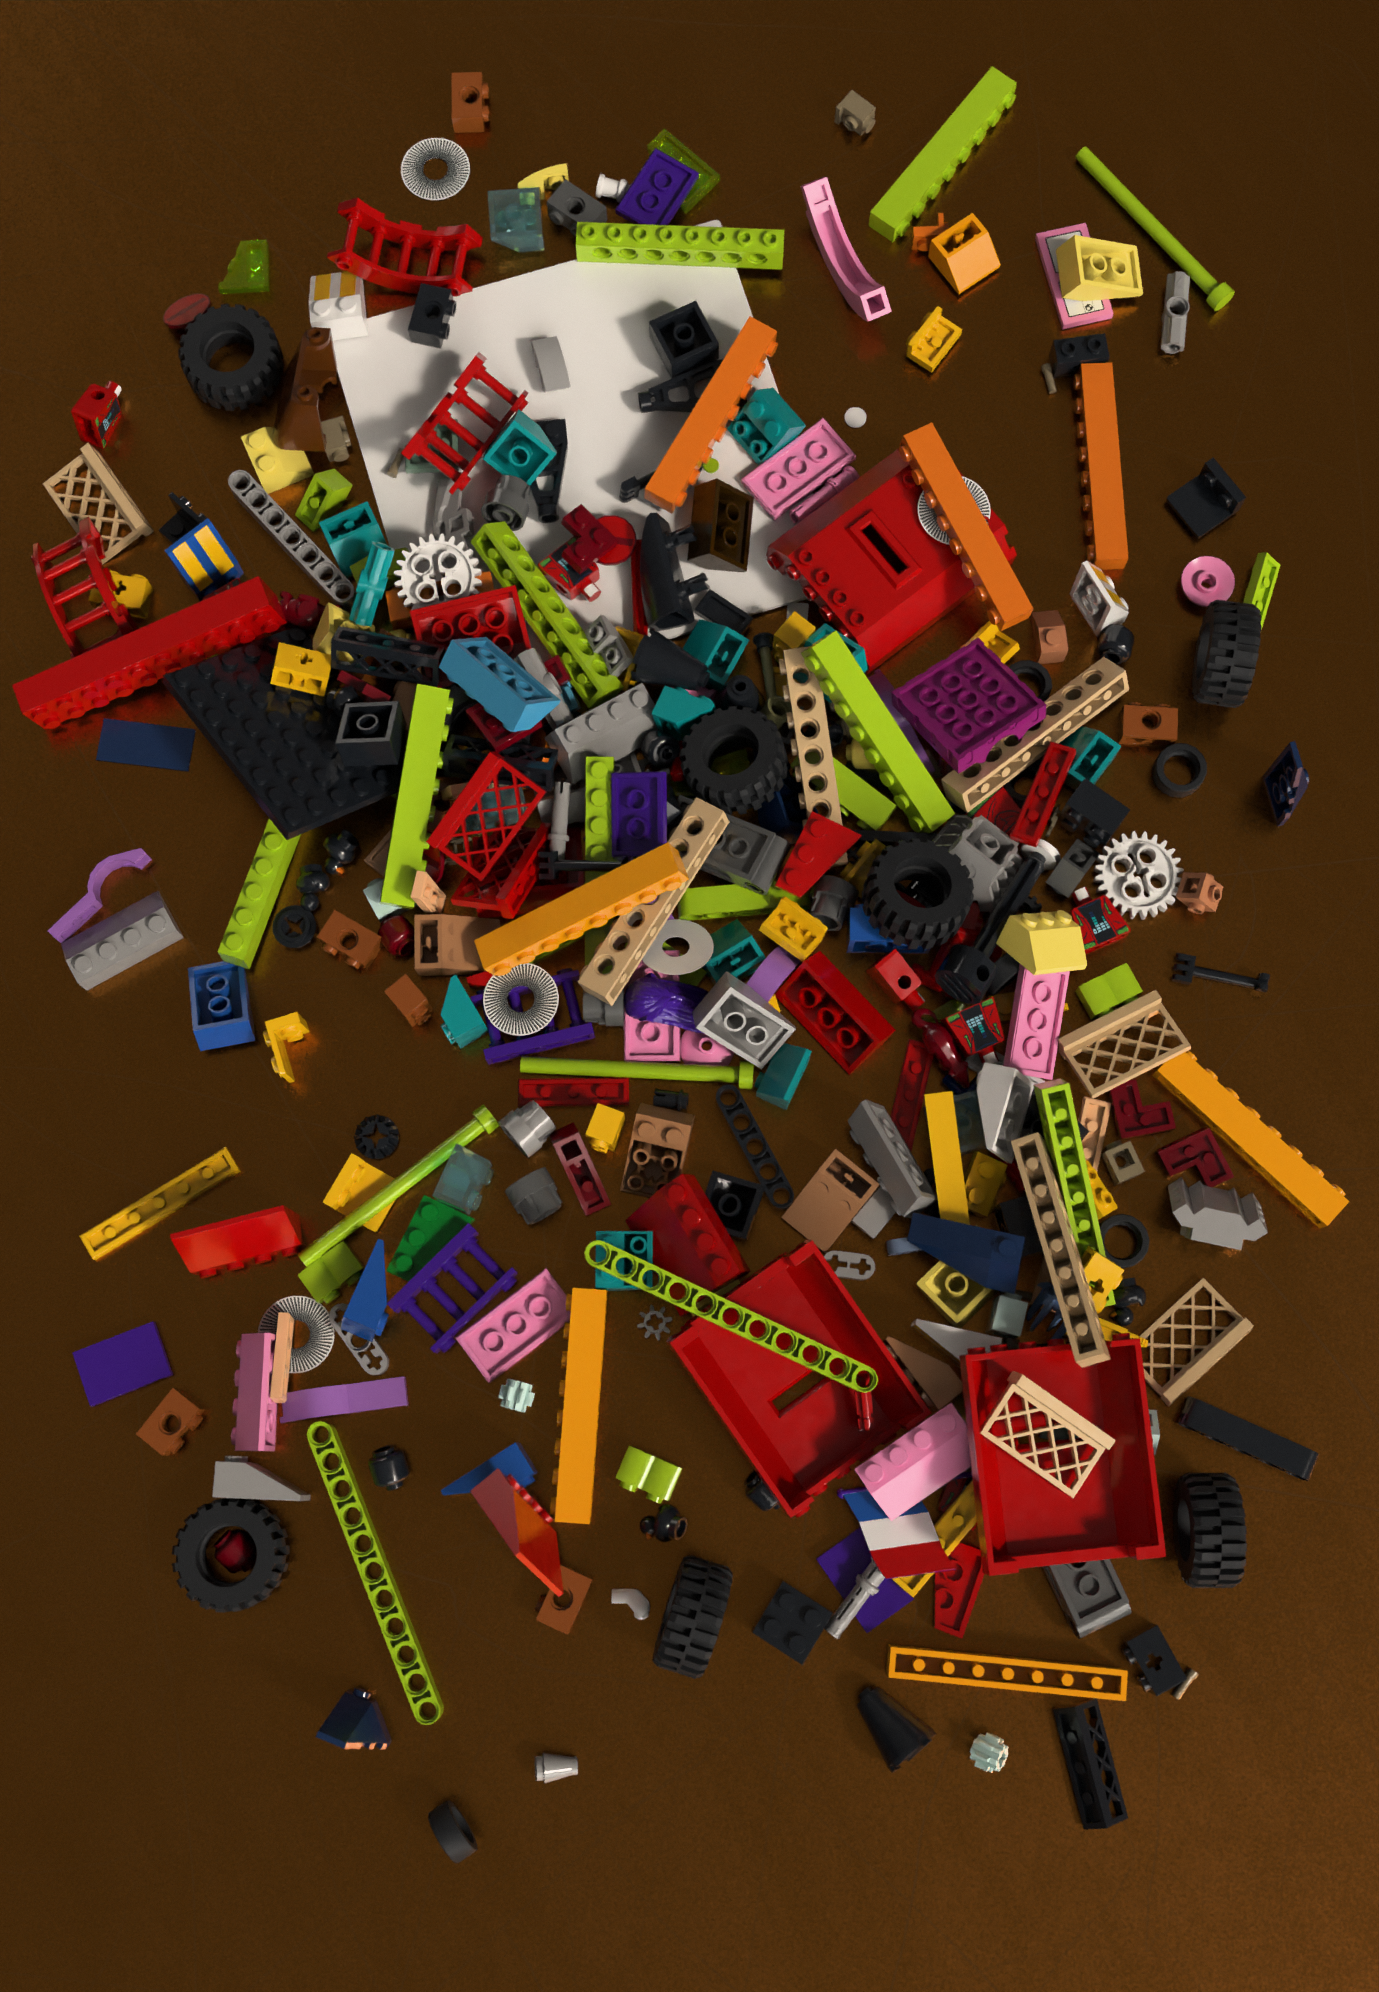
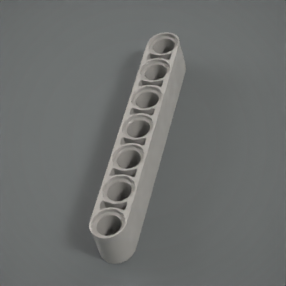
M244 470L232 472L228 478V485L236 500L334 605L343 606V610L347 612L351 611L356 597L352 583L248 472ZM241 484H247L245 488L237 489ZM264 502L262 506L254 507L256 503ZM281 520L278 525H271L273 521ZM292 538H299L298 541L293 544L288 543V541ZM316 556L313 561L305 562L307 557ZM326 574L333 575V577L329 580H322L323 576H325ZM342 593H350L346 599H339Z

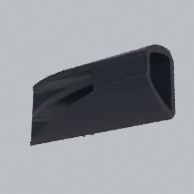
M650 513L646 517L640 549V581L647 625L652 627L654 631H663L693 623L695 618L689 596L703 590H708L710 586L705 582L708 580L705 573H700L685 581L683 578L676 548L697 540V537L692 534L695 532L693 526L689 524L671 532L669 523L658 513Z

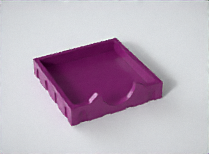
M979 638L973 640L968 646H964L949 655L944 661L941 660L923 674H919L906 682L901 688L898 687L891 692L894 708L958 774L975 763H984L991 748L1002 738L1008 735H1015L1020 740L1029 728L1046 718V704L1041 699H1038L1035 693L1024 682H1021L1018 676L1007 665H1004L1001 659L990 648L988 649Z

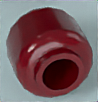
M399 915L389 916L381 922L378 935L382 937L381 944L390 954L406 956L415 949L414 926L407 918Z
M230 1529L227 1530L213 1546L216 1549L214 1553L215 1559L230 1573H237L241 1569L246 1572L256 1562V1557L254 1556L257 1551L255 1542L240 1529L233 1532Z

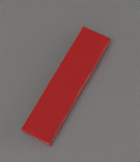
M1050 741L1011 832V840L1037 848L1076 755V749Z
M909 1039L890 1116L910 1151H912L934 1054L928 1053L924 1042Z
M629 1078L518 1079V1108H522L532 1100L541 1108L596 1107L597 1103L607 1107H629Z

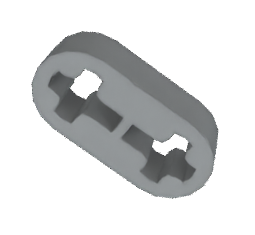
M830 1251L824 1256L826 1261H830L832 1256H836L838 1262L847 1263L846 1267H837L835 1274L838 1278L867 1280L875 1271L873 1259L865 1254ZM860 1260H865V1265L870 1266V1270L865 1271L864 1275H860L858 1269L850 1268V1264H859Z

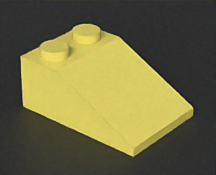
M1074 235L1056 249L1062 298L1092 301L1139 297L1143 295L1137 246Z

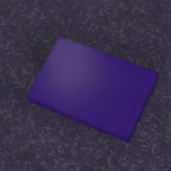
M655 148L618 204L615 214L633 224L669 225L698 180L699 173Z
M666 772L611 773L612 857L641 856L667 843Z
M154 1321L72 1353L91 1407L173 1375Z
M861 1527L816 1558L844 1600L857 1584L855 1577L858 1574H862L872 1561ZM884 1578L878 1586V1593L874 1594V1596L870 1595L855 1616L866 1633L914 1600L912 1596L892 1579Z

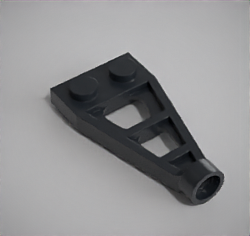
M723 359L711 361L656 385L647 391L638 392L641 413L653 411L692 412L700 399L695 395L694 385L706 378L712 379ZM686 386L689 400L672 402L669 399V390ZM652 397L655 398V402H651ZM741 399L737 405L740 407L739 410L747 403V399Z
M565 419L535 422L541 427L557 451L552 465L546 466L538 475V477L554 476L553 490L539 491L536 479L530 485V490L537 506L538 520L542 523H553L559 520L558 506L568 452Z

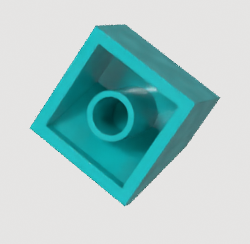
M518 409L489 445L483 460L502 475L516 476L528 485H531L554 458L557 451L541 427Z
M457 975L452 976L441 1011L444 1023L440 1026L451 1045L457 1042L461 1049L487 1034L488 1029Z
M784 1043L767 1062L769 1067L766 1073H759L754 1087L758 1089L756 1097L786 1110L809 1063L812 1051Z

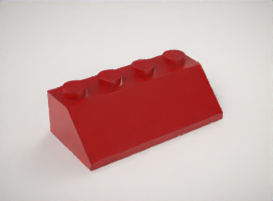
M821 951L804 960L775 993L776 998L849 1075L896 1031Z

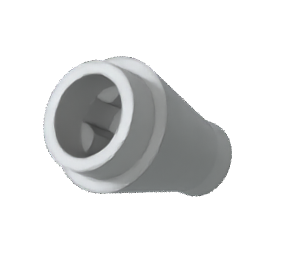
M542 1753V1756H535L536 1781H543L545 1784L571 1775H578L577 1756L569 1757Z

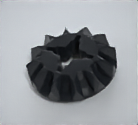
M288 906L279 911L275 916L272 926L273 934L280 944L289 949L302 948L307 943H311L314 934H316V920L310 911L304 910L301 906ZM287 920L295 924L301 922L299 927L302 934L295 931L290 934L291 928Z
M378 1114L365 1117L357 1125L354 1140L356 1148L361 1154L370 1159H382L389 1156L398 1145L399 1132L397 1126L388 1117ZM377 1126L379 1133L388 1137L379 1139L375 1148L374 1141L365 1136L374 1134V1129Z

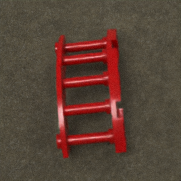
M358 197L339 203L337 213L348 222L342 249L327 254V258L334 262L339 269L348 271L383 287L418 294L421 283L451 289L452 295L455 297L472 292L473 287L461 277L467 251L481 247L483 237L467 223L457 226L437 227L436 231L423 230L422 225L402 220L397 224L384 219V213L372 208ZM358 227L370 232L373 236L368 260L353 252ZM383 239L402 245L396 271L378 265ZM414 247L431 250L425 276L406 274L411 249ZM443 251H456L452 274L436 276L440 254Z
M480 352L476 354L454 383V386L457 387L454 394L452 395L448 392L430 417L423 423L401 452L408 460L414 454L418 457L421 455L455 482L448 491L452 495L457 488L463 491L471 480L467 475L513 413L517 412L518 409L522 411L528 404L525 400L528 395L526 390L517 397L485 371L486 367L483 364L487 358ZM472 378L475 380L480 379L512 406L501 421L467 395L468 392L465 390V387ZM454 402L458 405L460 403L493 429V432L484 443L451 417V413L448 410ZM437 424L445 425L477 451L470 462L436 435L437 432L434 428ZM429 443L461 468L463 472L459 473L428 448Z
M89 516L79 521L77 536L45 552L37 542L33 544V555L31 556L45 600L63 638L71 650V659L139 629L126 605H119L113 591L117 590L110 570L107 567L103 568L101 561L106 558L103 538ZM83 546L79 554L53 566L52 560ZM84 563L89 565L91 570L89 578L57 593L54 578ZM94 587L99 589L104 600L101 602V605L69 621L62 604ZM105 615L109 617L112 615L119 628L117 633L84 649L74 631Z

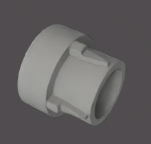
M534 1100L520 1109L511 1110L498 1121L505 1134L527 1158L537 1152L542 1147V1144L547 1141L546 1138L556 1130L552 1120Z

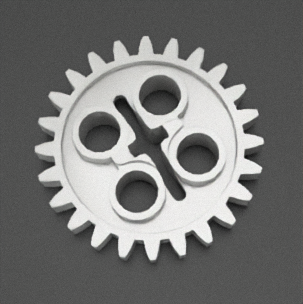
M442 533L438 541H435L432 534L429 535V542H425L422 537H419L420 545L417 547L415 544L409 543L412 551L409 553L403 550L402 554L405 557V561L397 560L396 562L402 570L394 571L395 576L401 578V580L394 582L397 588H403L397 594L399 598L407 597L403 604L405 607L413 605L412 610L480 594L474 587L482 585V580L475 578L481 575L482 571L481 569L473 568L479 564L477 558L470 559L473 555L472 549L463 551L465 548L463 541L456 546L454 536L448 542L445 541L444 534ZM433 555L438 557L439 571L443 577L441 578L444 601L442 602L439 601L438 586L434 580L436 574L433 565ZM453 557L457 560L453 568L447 569L442 566L446 558ZM422 561L430 564L429 569L424 573L416 571L417 564ZM458 584L461 586V590L456 595H450L447 593L448 586ZM423 589H433L434 595L430 599H422L420 593Z
M1132 831L1129 839L1123 833L1119 837V842L1114 838L1110 841L1111 848L1104 846L1102 849L1104 855H1099L1096 859L1101 864L1096 865L1093 869L1094 872L1100 874L1093 879V882L1101 883L1096 892H1105L1114 907L1118 906L1120 908L1119 913L1121 916L1126 911H1129L1130 919H1133L1139 913L1141 919L1144 920L1147 917L1148 911L1152 917H1155L1158 914L1157 908L1165 912L1167 904L1172 905L1175 902V898L1172 895L1176 896L1178 891L1176 886H1179L1181 878L1177 876L1182 874L1184 869L1176 867L1181 860L1180 858L1171 857L1175 849L1166 850V840L1158 844V835L1156 834L1149 840L1145 831L1140 838L1137 837L1135 831ZM1128 854H1132V856H1133V861H1132V859L1128 856ZM1140 854H1148L1151 857L1152 863H1144L1140 859ZM1118 862L1124 864L1127 872L1117 871L1114 864ZM1136 871L1137 874H1142L1143 878L1141 879L1139 876L1134 877L1133 874ZM1150 879H1159L1162 883V888L1152 886ZM1131 887L1135 889L1137 897H1129L1125 893V888ZM1144 890L1149 894V897H1145Z

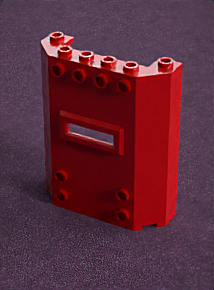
M899 448L768 545L766 560L773 570L778 569L782 575L787 573L793 581L797 580L803 587L804 595L808 600L815 601L820 607V614L826 621H831L838 632L864 648L868 670L864 672L866 676L975 593V585L972 579L967 578L964 574L959 555H955L952 552L950 544L934 539L923 528L918 516V501L923 489L921 485H917L913 480L912 469L908 462L903 461ZM991 509L990 519L986 516L983 517L988 521L989 528L1011 566L1017 553L1014 546H1008L1004 536L1008 534L1005 524ZM868 525H872L907 568L899 574L894 570L862 532Z
M805 1240L798 1244L791 1252L780 1254L722 1297L874 1369L878 1377L877 1385L871 1391L873 1405L871 1416H874V1429L860 1431L857 1427L859 1415H856L854 1391L856 1390L828 1377L823 1378L778 1411L772 1400L813 1370L695 1315L680 1327V1332L675 1333L666 1340L785 1515L790 1518L793 1516L798 1518L804 1515L810 1509L809 1504L815 1501L811 1496L812 1494L815 1497L828 1488L827 1483L835 1477L837 1479L844 1477L851 1471L850 1466L858 1460L862 1462L873 1455V1449L880 1443L885 1445L891 1442L897 1436L896 1431L900 1428L906 1430L914 1429L931 1414V1411L813 1240ZM711 1304L701 1312H707L711 1308ZM727 1308L723 1312L722 1317L726 1324L732 1325L737 1321L738 1315L733 1308ZM755 1320L750 1324L749 1331L751 1335L759 1337L763 1334L764 1325L762 1322ZM786 1333L779 1334L776 1338L777 1347L781 1350L789 1347L790 1337ZM809 1345L804 1348L802 1353L804 1360L807 1362L815 1360L817 1356L815 1347ZM834 1358L829 1364L832 1374H839L843 1370V1363L839 1358Z
M1130 1333L1112 1334V1340H1105L1111 1359L1083 1368L1075 1362L1070 1343L1065 1344V1338L1047 1340V1346H1036V1341L1018 1343L1019 1348L1008 1349L1007 1344L990 1345V1351H985V1347L967 1348L968 1354L959 1355L982 1570L984 1574L988 1576L1019 1573V1569L1124 1557L1136 1560L1166 1557L1140 1338H1130ZM1012 1371L1024 1375L1116 1440L1110 1450L1105 1448L1074 1498L980 1434L979 1428L1009 1384L1007 1379ZM1013 1392L1007 1402L1009 1412L1023 1409L1021 1397ZM1028 1402L1029 1408L1035 1407ZM1042 1411L1030 1413L1032 1429L1046 1426L1045 1414ZM1024 1415L1010 1417L1012 1433L1027 1430ZM1051 1418L1052 1424H1056L1057 1422ZM996 1420L988 1432L995 1437L1006 1435L1005 1420ZM1018 1437L1014 1438L1015 1450L1018 1453L1030 1451L1029 1443L1018 1444ZM1069 1439L1056 1440L1055 1444L1067 1443ZM1003 1440L1009 1446L1008 1440ZM1049 1441L1035 1443L1036 1449L1050 1446ZM1089 1444L1076 1446L1079 1461L1088 1459L1094 1448ZM1071 1447L1057 1450L1059 1465L1073 1463ZM1051 1452L1037 1454L1038 1464L1041 1469L1053 1467ZM1031 1456L1025 1457L1032 1462ZM1074 1468L1060 1471L1062 1483L1068 1488L1076 1478ZM1053 1472V1473H1048V1474H1050L1051 1476H1053V1477L1055 1478V1473H1054V1472Z

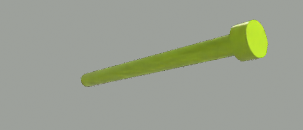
M1083 147L1077 153L1075 159L1208 295L1206 302L1215 311L1224 307L1231 300L1235 291L1226 282L1219 284L1087 147Z
M521 1056L520 1072L739 1083V1089H753L754 1064L749 1061H740V1066Z
M482 1104L472 1112L474 1118L299 1252L297 1255L304 1265L308 1267L482 1132L486 1131L489 1135L500 1125L490 1111Z

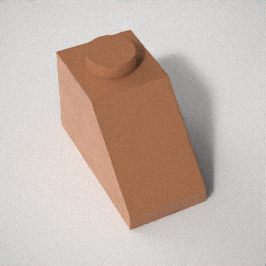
M1058 610L1032 612L1030 616L1037 663L1064 662L1068 653L1065 624Z

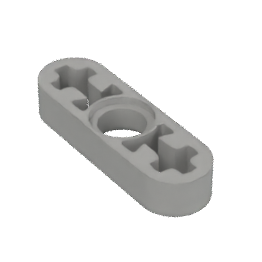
M344 1303L335 1305L329 1313L330 1323L362 1368L368 1374L375 1376L385 1373L389 1367V1358L375 1338L372 1342L367 1340L366 1344L361 1348L354 1347L351 1342L353 1334L347 1332L345 1335L344 1330L341 1329L342 1321L338 1323L336 1321L339 1317L337 1312L339 1310L345 1312L348 1305ZM372 1344L375 1346V1349L370 1350L373 1356L377 1358L381 1356L383 1359L380 1361V1369L375 1367L369 1368L371 1359L367 1354L363 1357L360 1356V1353L367 1351Z

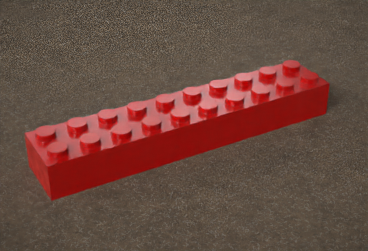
M257 576L17 682L12 686L21 713L43 729H53L60 726L61 722L70 718L83 716L88 710L104 707L113 699L129 696L138 688L154 685L168 673L201 662L213 655L228 652L231 647L241 643H249L256 636L265 632H274L287 622L277 595Z

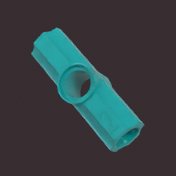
M372 542L365 568L362 569L355 591L357 594L350 612L349 620L355 624L370 627L372 625L378 602L382 600L386 588L387 574L394 556L395 549L389 545Z

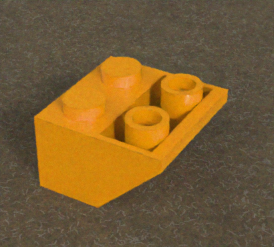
M973 213L931 240L928 257L958 294L1000 267L990 235Z

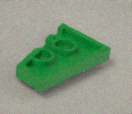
M424 1195L386 1271L409 1282L468 1223L471 1225L475 1219Z

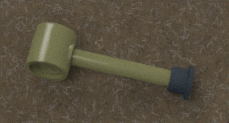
M763 632L753 637V643L756 645L757 652L761 656L767 698L760 712L765 714L768 720H772L777 726V730H779L787 721L786 712H791L790 702H784V697L778 696L776 691L771 657L774 635Z

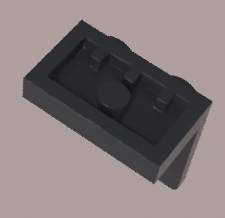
M1211 458L1204 464L1198 476L1170 494L1166 501L1194 536L1200 538L1238 512L1246 496L1218 462Z
M171 492L168 497L177 513L159 529V532L168 542L174 544L206 520L207 517L201 512L197 515L192 510V504L184 496L181 495L178 498Z

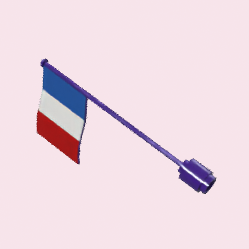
M972 1471L963 1472L952 1480L972 1477ZM842 1487L837 1490V1496L841 1499L845 1498L858 1520L871 1557L885 1579L956 1569L944 1552L929 1512L922 1501L891 1521L866 1487L842 1490Z

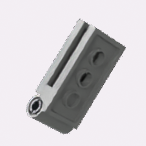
M679 795L677 801L681 813L678 820L673 825L667 827V842L672 829L677 827L683 819L686 807L692 804L694 800ZM725 813L729 824L700 870L741 887H747L758 894L767 895L791 848V844L777 836L774 832ZM702 828L694 829L691 834L699 833ZM687 851L679 852L680 857L684 856Z
M1110 1559L1078 1562L1074 1565L1068 1563L1042 1566L1062 1611H1065L1068 1624L1078 1639L1131 1614L1129 1599Z

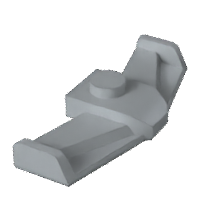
M447 477L439 480L437 485L434 523L432 524L433 536L438 541L442 533L446 542L454 536L456 546L462 541L465 543L463 550L465 552L469 550L465 538L475 535L472 512L466 507L461 509L462 491L457 488L453 495L448 492L455 482ZM448 557L445 559L448 569L456 565L457 560L455 558Z

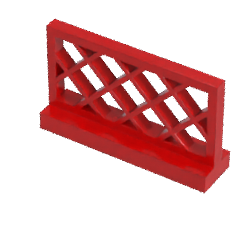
M489 752L426 842L433 848H438L480 881H483L547 791L507 762L498 752ZM503 767L512 773L513 785L499 787L497 775ZM517 778L523 781L524 784H518ZM493 782L494 788L488 789L491 783ZM529 786L538 794L531 803L521 804L519 787ZM514 788L517 805L502 807L500 790ZM495 791L497 808L483 810L482 796L485 792ZM478 805V810L472 811L474 807ZM528 806V808L523 813L522 807ZM517 808L518 822L515 825L505 826L503 810ZM498 811L500 827L486 829L484 813ZM479 813L481 830L467 832L465 820L469 815ZM462 827V833H457L459 828ZM506 829H512L507 836ZM501 830L502 844L500 847L489 849L487 832ZM482 833L484 849L470 851L468 835ZM463 836L465 852L455 853L447 847L453 837ZM496 851L495 854H494V855L492 856V858H491L490 852ZM485 853L487 865L482 872L473 867L471 854ZM466 855L467 861H465L460 856Z
M542 822L539 828L521 827L508 846L510 847L517 843L519 847L506 853L504 852L493 867L504 862L507 863V866L494 872L491 869L483 881L475 880V876L467 872L451 897L452 904L501 911L503 918L513 919L537 881L538 873H542L544 869L538 868V862H548V857H538V851H549L550 840H547L548 834H551V823ZM506 829V834L508 835L512 829ZM501 830L493 831L488 839L489 849L500 847L503 841L499 842L502 836ZM533 837L530 842L522 845L521 841ZM479 853L472 864L480 872L487 865L485 853ZM522 855L518 861L510 863L509 860ZM510 873L506 880L500 883L498 882V878H501ZM492 881L495 882V885L482 891L479 888ZM474 889L478 892L469 897H463L465 893ZM498 893L495 897L496 901L485 899L493 894Z

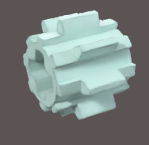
M507 1379L506 1385H501L498 1398L502 1399L500 1406L525 1413L527 1406H532L535 1393L531 1392L533 1385Z
M988 1732L986 1735L979 1734L970 1750V1759L976 1761V1767L986 1772L992 1773L993 1770L999 1772L1005 1765L1009 1748L1003 1744L1004 1739Z

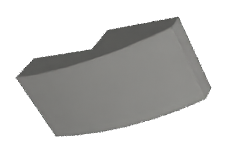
M557 336L531 341L536 368H539L544 393L571 387Z
M600 615L584 632L593 652L602 655L610 675L618 677L633 662L634 657L627 644L604 615Z
M880 1186L851 1221L872 1239L877 1236L896 1213L891 1205L893 1199L889 1192H885Z

